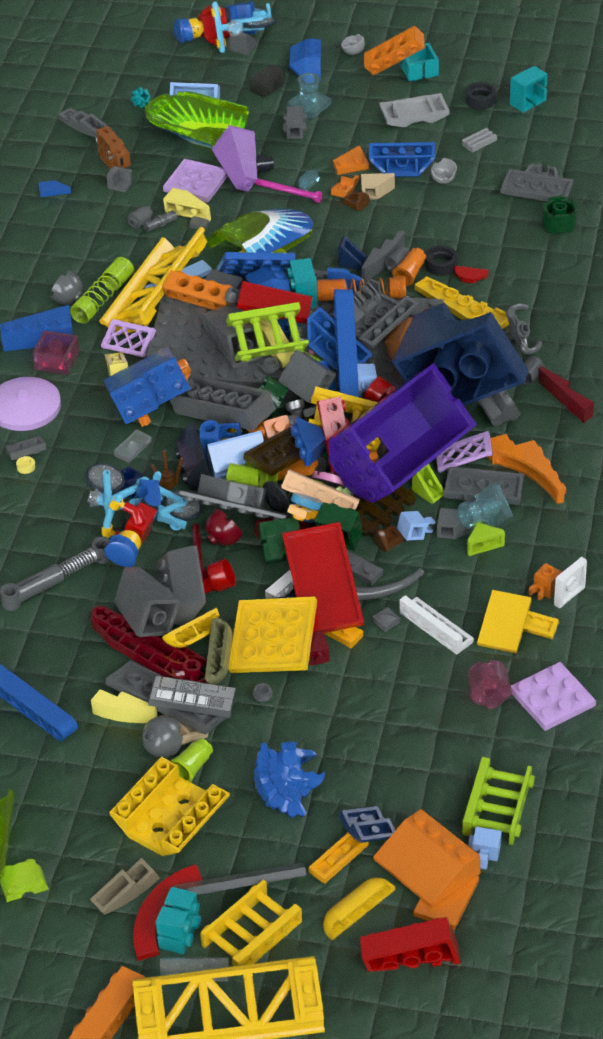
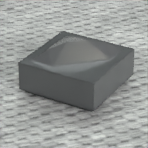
M388 607L372 616V621L384 632L400 624V618Z

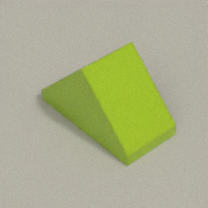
M429 464L412 476V490L414 493L431 504L444 496L445 490Z
M478 522L468 539V556L504 546V530Z

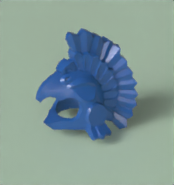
M290 741L282 742L281 751L277 754L273 749H269L264 742L260 745L253 771L255 774L253 780L256 782L255 788L258 789V794L265 802V806L270 807L272 810L278 808L281 814L287 813L290 818H294L296 815L305 817L306 810L301 804V798L307 797L310 790L315 789L323 782L325 772L320 775L315 774L313 771L307 773L301 769V764L310 761L317 754L313 750L296 748L297 742Z

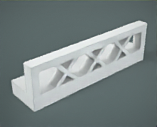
M405 595L400 599V614L456 655L474 642L473 637L418 597L411 600Z

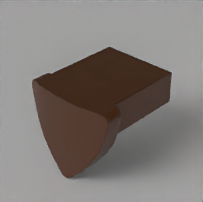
M351 191L343 198L344 205L358 212L370 203L369 195L363 191H360V193Z
M393 526L384 530L380 529L374 532L372 536L373 542L384 552L404 542L402 534Z

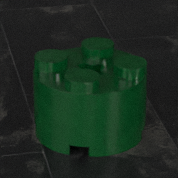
M566 196L548 198V201L543 203L542 224L547 229V232L550 234L570 233L574 230L577 217L576 202L573 199L572 201L567 200Z
M266 375L259 389L270 392L276 408L268 417L271 419L285 397L288 388Z

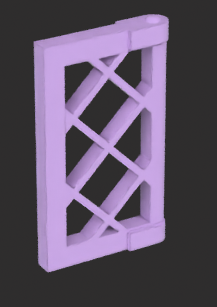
M112 319L101 347L146 358L150 341L154 338L156 329ZM116 326L123 327L119 331L115 332ZM128 329L137 330L130 336L127 332ZM125 332L126 338L119 342L117 336ZM142 332L148 333L144 339L141 335ZM138 335L140 341L132 345L131 339ZM114 338L116 344L110 345L111 340ZM126 342H128L130 345V348L128 349L120 347ZM142 345L141 351L134 350Z
M486 431L457 441L437 456L439 473L448 470L449 466L457 467L493 455L489 432ZM472 446L477 447L473 453L468 452ZM455 451L459 452L460 454L455 459L451 458Z

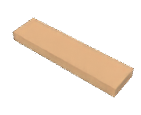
M290 469L281 487L289 492L305 494L320 500L322 503H334L346 509L352 508L356 510L360 500Z

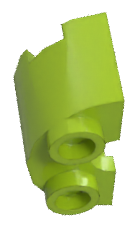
M28 859L15 865H7L2 869L3 874L0 884L7 902L22 898V895L26 892L36 894L49 890L43 871L34 859Z

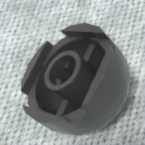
M67 270L68 274L65 276L61 275L52 288L54 295H50V298L58 304L71 305L83 296V282L71 270Z
M154 717L143 728L142 743L149 754L159 758L174 756L181 748L183 735H180L179 730L181 724L173 717Z

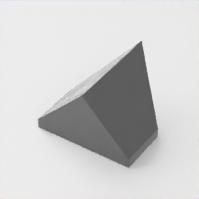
M233 32L226 40L225 50L248 55L257 45L258 41L246 33Z

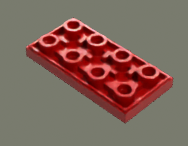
M242 281L237 308L249 311L299 302L300 311L296 315L295 320L297 323H307L312 296Z

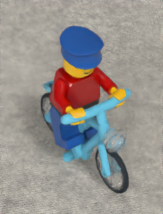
M254 1L222 7L218 6L217 2H213L212 5H208L202 10L201 14L198 15V19H176L173 29L177 40L181 44L201 36L206 41L217 46L221 53H224L226 47L225 38L231 35L238 36L241 33L255 34L258 30H263L264 27L276 24L277 20L271 17L269 3H266L265 10L263 7H254Z
M98 463L91 465L85 474L88 484L95 489L94 492L90 491L87 502H90V507L102 505L105 509L102 535L110 539L109 544L104 549L105 555L110 561L122 567H132L135 565L138 550L149 536L155 519L158 522L170 524L173 530L185 529L187 521L184 520H193L201 514V502L184 499V495L179 494L180 490L169 491L159 486L162 476L159 471L154 473L152 480H149L147 477L139 478L135 485L122 491L120 490L125 484V478L119 469L110 464ZM135 493L134 499L126 503L123 502V498ZM116 510H122L132 515L126 524L125 530L122 532L118 530L113 531V525L111 524Z

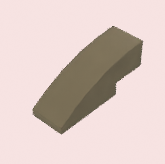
M141 858L127 872L122 869L90 900L105 915L141 895L156 883L160 877Z

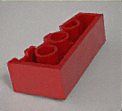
M447 917L435 918L430 921L414 923L401 928H392L388 931L371 933L360 937L362 960L368 972L398 969L399 965L418 968V965L422 963H432V966H441V962L452 961L453 965L461 964L458 943Z

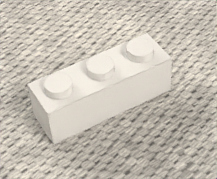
M290 570L265 590L266 599L283 598L294 589Z

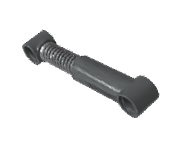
M103 536L97 537L92 541V546L86 551L78 553L75 557L73 556L60 564L55 563L16 584L8 583L3 585L0 589L3 608L8 611L17 610L23 601L64 581V576L67 577V575L73 574V572L93 562L100 564L109 562L110 560L105 555L104 550L109 544V539Z

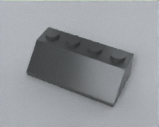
M194 545L166 552L156 565L159 577L158 582L181 599L174 624L179 626L190 622L206 604L197 546Z

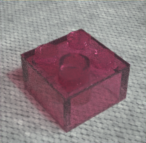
M43 331L32 353L35 370L69 375L80 352L78 336Z

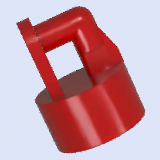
M379 376L369 386L363 398L379 402L394 391L396 387Z
M227 559L209 564L206 577L202 579L205 594L214 590L221 592L236 585L234 570Z

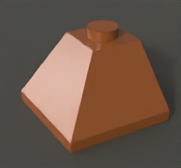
M408 318L401 322L389 335H386L384 345L387 346V354L392 360L413 318Z

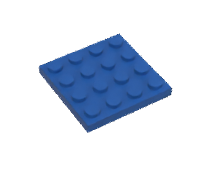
M225 252L216 270L246 280V275L264 266L277 265L286 274L287 268H290V260H295V253Z

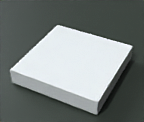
M583 557L579 558L556 577L554 606L561 608L585 588L587 560Z

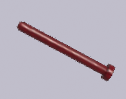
M195 523L192 525L193 545L197 546L202 579L206 577V569L202 564L200 528Z

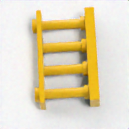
M316 386L310 402L317 404L319 400L341 396V400H345L346 411L344 412L353 414L351 423L378 403ZM316 405L314 420L309 419L308 423L321 427L318 406ZM377 437L366 448L377 451L381 441Z
M263 879L257 885L252 886L247 894L214 922L203 928L201 932L202 947L206 948L214 942L233 957V966L254 964L302 922V909L296 904L286 910L267 896V882ZM259 902H262L280 917L276 921L269 923L252 908ZM243 915H246L264 931L258 936H253L236 921ZM229 928L249 944L242 950H238L220 935Z

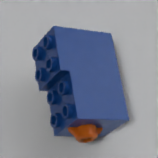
M166 347L103 381L125 424L138 419L143 427L144 425H149L148 423L151 420L148 413L159 408L158 405L190 390L187 381L191 369L186 359L182 358L176 361L169 347Z

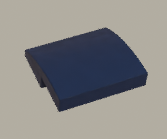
M378 806L342 810L338 815L346 830L359 843L389 839L396 831L390 818H383Z

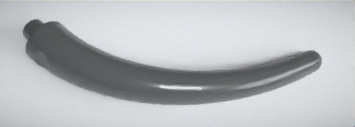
M418 569L411 575L387 585L356 587L359 601L372 600L399 592L424 575V570Z

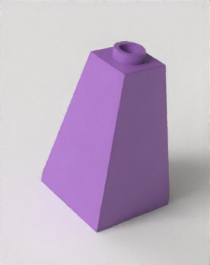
M229 125L212 151L235 188L249 191L257 180L255 133L251 130Z

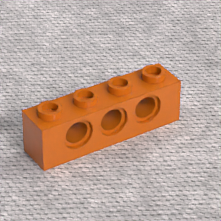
M413 26L364 53V67L372 75H376L425 48L424 34L416 26Z
M171 270L162 287L166 297L211 310L230 305L224 297L227 290L232 286L228 284L222 285L214 280L208 281L196 275H187L182 271Z

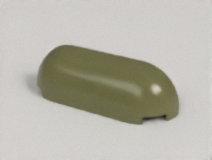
M220 618L212 619L205 680L213 685L219 684L227 676L232 645L231 627Z

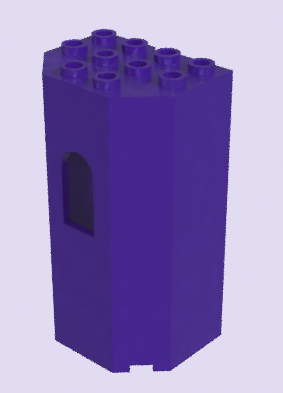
M434 363L413 375L329 440V462L352 494L371 503L387 496L477 425L459 398L456 399L452 396V388ZM378 437L388 453L374 463L369 458L370 452L366 446Z

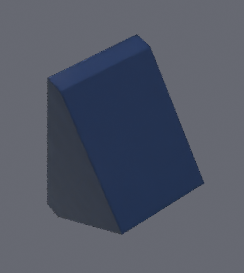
M342 237L338 247L339 267L362 270V266L368 257L347 237Z

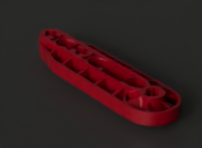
M96 606L92 609V628L100 634L110 647L164 677L209 684L205 678L201 679V676H205V673L201 672V667L206 668L207 659L187 647L176 648L168 645L162 639L163 636L138 637L122 614L116 613L105 606Z

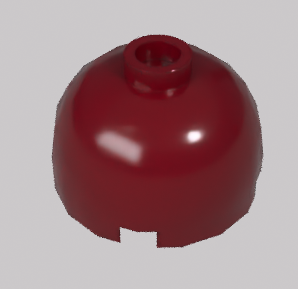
M216 509L207 519L206 531L209 534L207 538L213 545L218 543L221 546L228 547L239 541L243 537V533L232 520L226 518L227 515L220 509Z

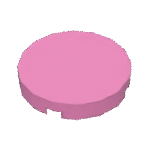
M314 471L312 474V479L337 487L341 485L342 488H346L340 476L326 472H320L318 475V471Z

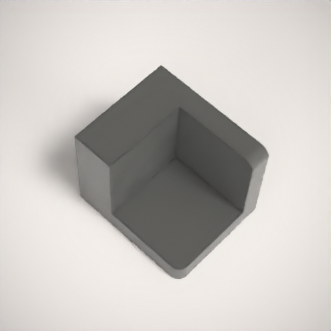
M113 166L106 175L108 189L126 192L132 185V172L130 169Z

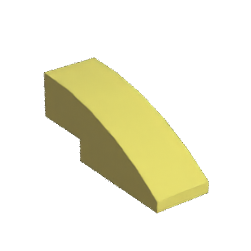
M100 689L91 699L93 714L103 718L128 723H147L154 717H157V707L149 706L148 702L122 691L118 696H115Z

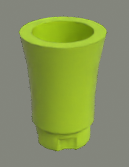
M199 738L180 755L172 759L171 762L178 765L181 778L192 782L196 773L209 759L213 748L205 739Z

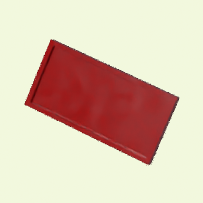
M340 522L282 533L296 598L316 597L317 599L313 633L320 631L328 633L363 626L364 620Z

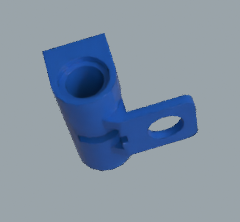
M207 420L201 424L199 438L207 463V444L222 441L224 438L241 436L239 423L218 424L214 420ZM234 428L236 432L228 433L226 429Z

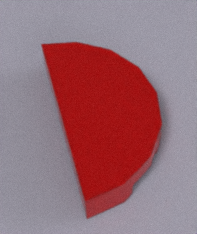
M455 266V276L465 283H477L478 280H485L489 275V270Z

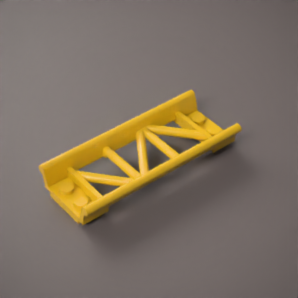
M199 227L187 245H179L176 248L165 238H161L99 322L109 328L112 319L147 327L157 312L155 310L156 305L165 294L162 287L170 271H182L191 258L198 257L207 243L204 236L205 229ZM165 274L162 279L155 277ZM148 281L156 284V286L143 289ZM142 296H145V297H143L142 299H140L139 301H137V302H135L134 304H132L133 301L136 300L137 298L142 297ZM116 326L115 332L119 331L123 327ZM132 329L127 330L128 333L137 331Z
M314 956L133 979L139 1039H277L325 1032L318 971ZM288 969L289 975L258 1021L252 973ZM243 975L249 1019L213 978ZM189 982L165 1018L162 985ZM198 987L204 1031L167 1036L168 1030ZM208 988L242 1026L213 1030ZM291 988L295 1019L269 1023Z

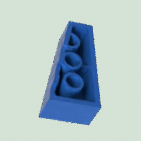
M69 305L0 324L3 351L74 343Z

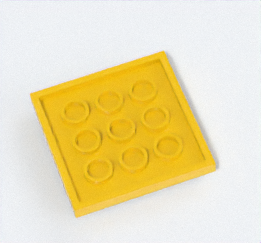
M316 597L239 600L229 672L308 670L317 607Z

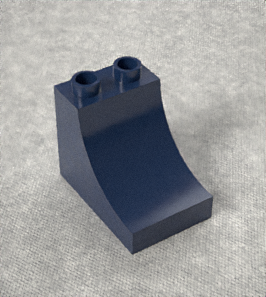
M445 302L414 315L392 361L405 381L434 363L452 388V396L456 399L459 398L464 406L523 384L529 372L492 312L467 320H456Z

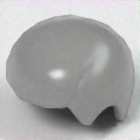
M360 34L346 37L341 44L343 51L349 55L359 54L365 47L364 37H361Z
M442 158L439 163L435 162L431 169L432 178L439 184L450 183L457 172L456 163L447 158Z

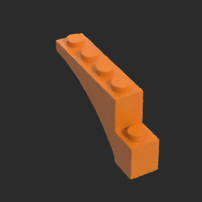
M507 434L490 438L493 455L487 457L492 465H502L523 473L543 487L557 504L564 502V495L566 494L565 484L560 482L557 472L552 469L549 459L545 458L542 448L538 447L535 440L515 445Z

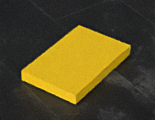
M492 590L477 645L517 654L532 601L531 597Z

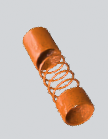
M380 277L378 282L380 284L381 280L383 294L385 295L383 280ZM389 277L386 296H388L389 287L390 298L402 300L406 296V278ZM361 278V280H360L359 292H361L360 287H361L362 282H363V285L365 284L363 278ZM317 279V301L333 302L334 289H347L345 279ZM352 279L350 289H352V283H354V289L357 291L355 280Z

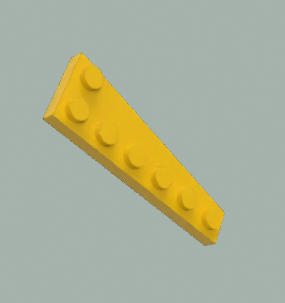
M425 277L415 284V290L429 299H444L450 312L462 320L492 312L502 329L509 325L505 311L498 308L492 309L483 301L479 303L473 300L472 296L461 295L458 290L432 278Z

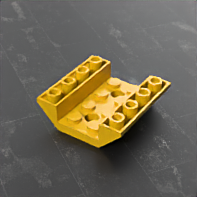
M160 757L109 813L128 838L161 856L179 853L226 801L230 793L214 784L207 790L194 785L179 776L178 765ZM181 800H188V801H189L188 803H184V804H180V803H179V801H181ZM155 828H162V829H164L163 831H159V832H154V831H153Z

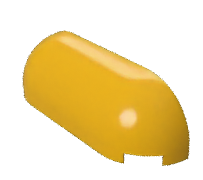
M217 608L169 632L162 639L172 647L182 648L211 633L212 619L220 616Z
M371 878L364 881L326 913L323 921L325 934L333 941L395 891V886L383 878Z

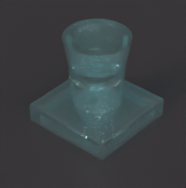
M304 73L297 79L300 93L287 102V107L303 106V113H306L307 117L313 119L332 104V98L318 93L320 77L317 74Z
M498 481L489 484L475 496L477 500L463 502L458 506L459 519L463 526L468 529L485 520L489 526L498 528L513 517Z

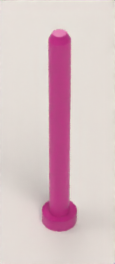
M258 178L255 182L259 186L314 199L316 203H320L322 200V192L320 191L314 193Z

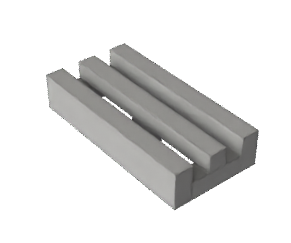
M485 128L463 139L462 146L473 153L497 141V134H493L492 131Z

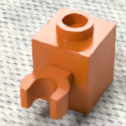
M545 563L534 574V585L530 586L529 595L531 596L537 592L538 600L543 599V597L550 599L555 594L556 577L562 571Z

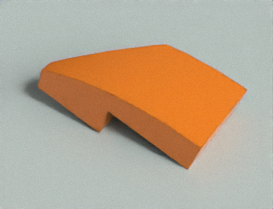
M354 175L352 179L341 176L340 183L331 188V195L344 198L356 187L359 175Z

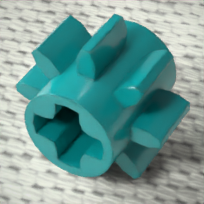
M140 87L132 92L131 100L134 106L139 105L140 108H143L145 105L150 104L148 100L151 95L147 89L142 90Z

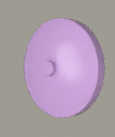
M20 377L8 380L0 385V426L15 431L37 429L51 422L60 411V393L49 381L36 377Z

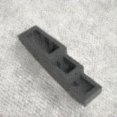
M71 107L59 113V119L62 122L91 137L97 138L96 130L108 126L92 113L87 115L81 110L76 112Z
M399 230L393 240L386 239L381 249L373 248L362 266V278L365 281H368L386 268L385 259L399 246H405L404 231Z

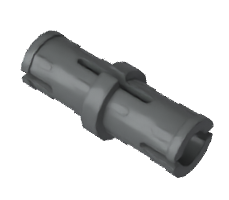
M171 210L163 215H156V218L144 222L143 226L147 232H150L156 228L165 227L166 224L176 221L178 217L176 212Z

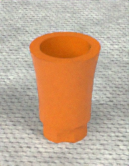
M412 248L400 264L393 269V277H405L406 286L412 285L426 259L424 251L420 248Z

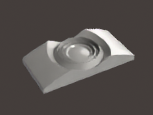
M441 93L379 103L386 123L397 127H407L412 123L422 121L433 123L446 117L450 112Z

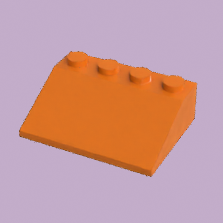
M422 809L405 819L373 856L374 861L430 907L435 906L481 873L480 855Z

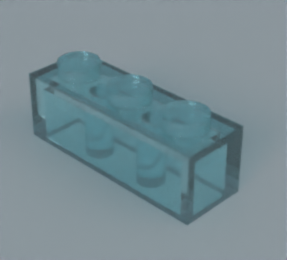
M318 169L308 170L298 179L300 189L309 190L319 180Z

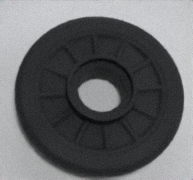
M273 481L265 482L262 488L266 489L264 498L270 508L275 511L291 514L287 512L290 504H292L287 492Z

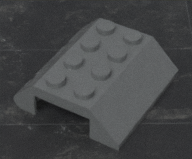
M369 279L360 287L363 295L359 291L353 293L356 340L368 350L373 348L418 308L420 303L407 296L398 302L381 293L378 281ZM331 312L329 315L334 319V312Z

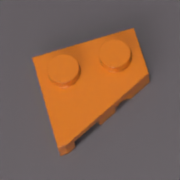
M357 146L334 159L333 167L337 175L367 170L369 169V163L361 147Z

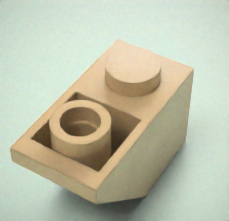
M395 173L361 174L362 191L367 193L370 199H380L395 189Z

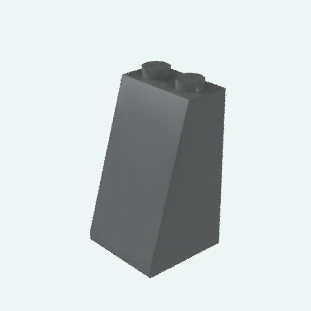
M230 304L201 315L205 332L229 364L235 368L266 356L252 358V360L247 362L235 360L237 352L241 350L236 329L233 326L227 327L226 319L228 314L243 312V310L238 309L235 304ZM251 323L244 324L242 327L248 350L258 348L253 325Z
M124 567L114 604L138 637L164 636L172 630L181 599L141 567Z

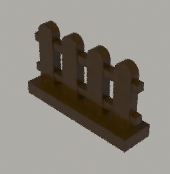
M400 486L390 493L398 499L397 501L387 495L374 503L353 495V497L360 499L356 511L360 515L363 535L372 537L374 532L380 530L379 524L389 527L392 524V517L390 515L400 516L401 512H404L403 503L408 506L415 504L416 497L413 495L414 491L411 489L406 490ZM378 503L379 505H381L382 507H384V508L386 509V511L384 512L382 509H380L379 507H377L375 504ZM363 514H367L372 519H374V521H370L365 516H363Z

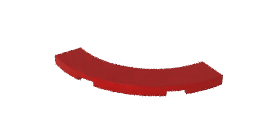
M196 864L186 867L166 878L153 889L143 902L134 925L133 939L137 961L159 955L156 943L157 917L162 906L169 907L164 902L173 885L202 880Z

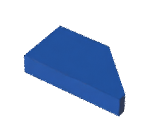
M55 180L38 183L41 197L71 193L69 186Z

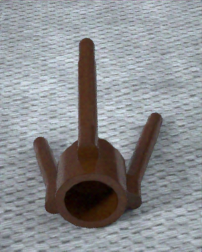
M163 450L164 471L162 472L159 486L169 490L179 484L178 478L183 464V457L180 458L174 475L171 470H168L166 450ZM151 464L152 471L155 473L157 469L154 464Z

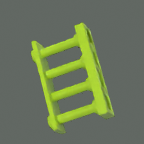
M299 302L228 314L226 319L227 327L233 326L236 329L241 350L237 352L235 360L247 362L256 357L291 351L295 352L296 350L304 351L309 341L300 340L295 320L296 315L300 311ZM286 317L288 319L293 342L283 344L277 321L279 318ZM268 320L271 323L276 345L265 346L260 326L261 321ZM251 323L253 325L258 348L248 350L242 327L244 324Z
M482 757L463 819L462 835L470 836L473 828L476 827L500 830L509 833V844L513 845L515 837L520 836L521 824L519 822L528 790L534 786L535 776L532 775V766H528L525 776L493 770V767H490V758ZM494 778L523 785L521 792L489 786L487 780ZM489 794L518 800L516 808L484 802L482 797ZM483 810L513 816V820L510 825L480 819L477 814Z

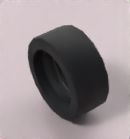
M477 82L466 88V103L471 108L482 110L488 109L495 104L496 89L491 84ZM475 95H486V96H485V97H477V96H475Z
M434 246L427 250L425 254V267L433 275L446 276L452 274L455 271V266H458L457 252L449 246ZM443 258V259H447V260H449V261H448V262H444V263H439V262H435V261H433V260Z

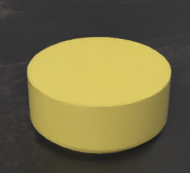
M28 456L19 458L16 462L17 471L22 474L33 472L35 470L34 459Z

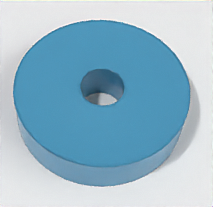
M293 492L291 497L292 502L309 509L320 510L322 505L320 500L305 494Z

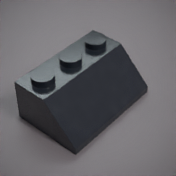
M193 421L177 438L178 448L174 449L177 459L183 457L181 472L185 471V473H182L184 484H189L190 491L198 489L201 474L210 476L195 422Z

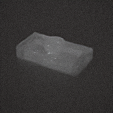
M135 430L114 450V456L130 463L152 442L151 436Z

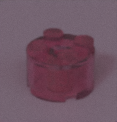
M490 660V663L483 664V661L469 669L467 675L470 696L476 704L486 706L488 709H494L512 694L508 671L503 663Z

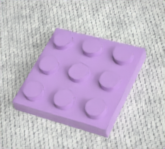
M184 159L164 184L163 192L168 193L172 188L187 190L201 201L208 203L228 175L222 167Z
M561 662L510 686V693L544 731L596 706V700Z

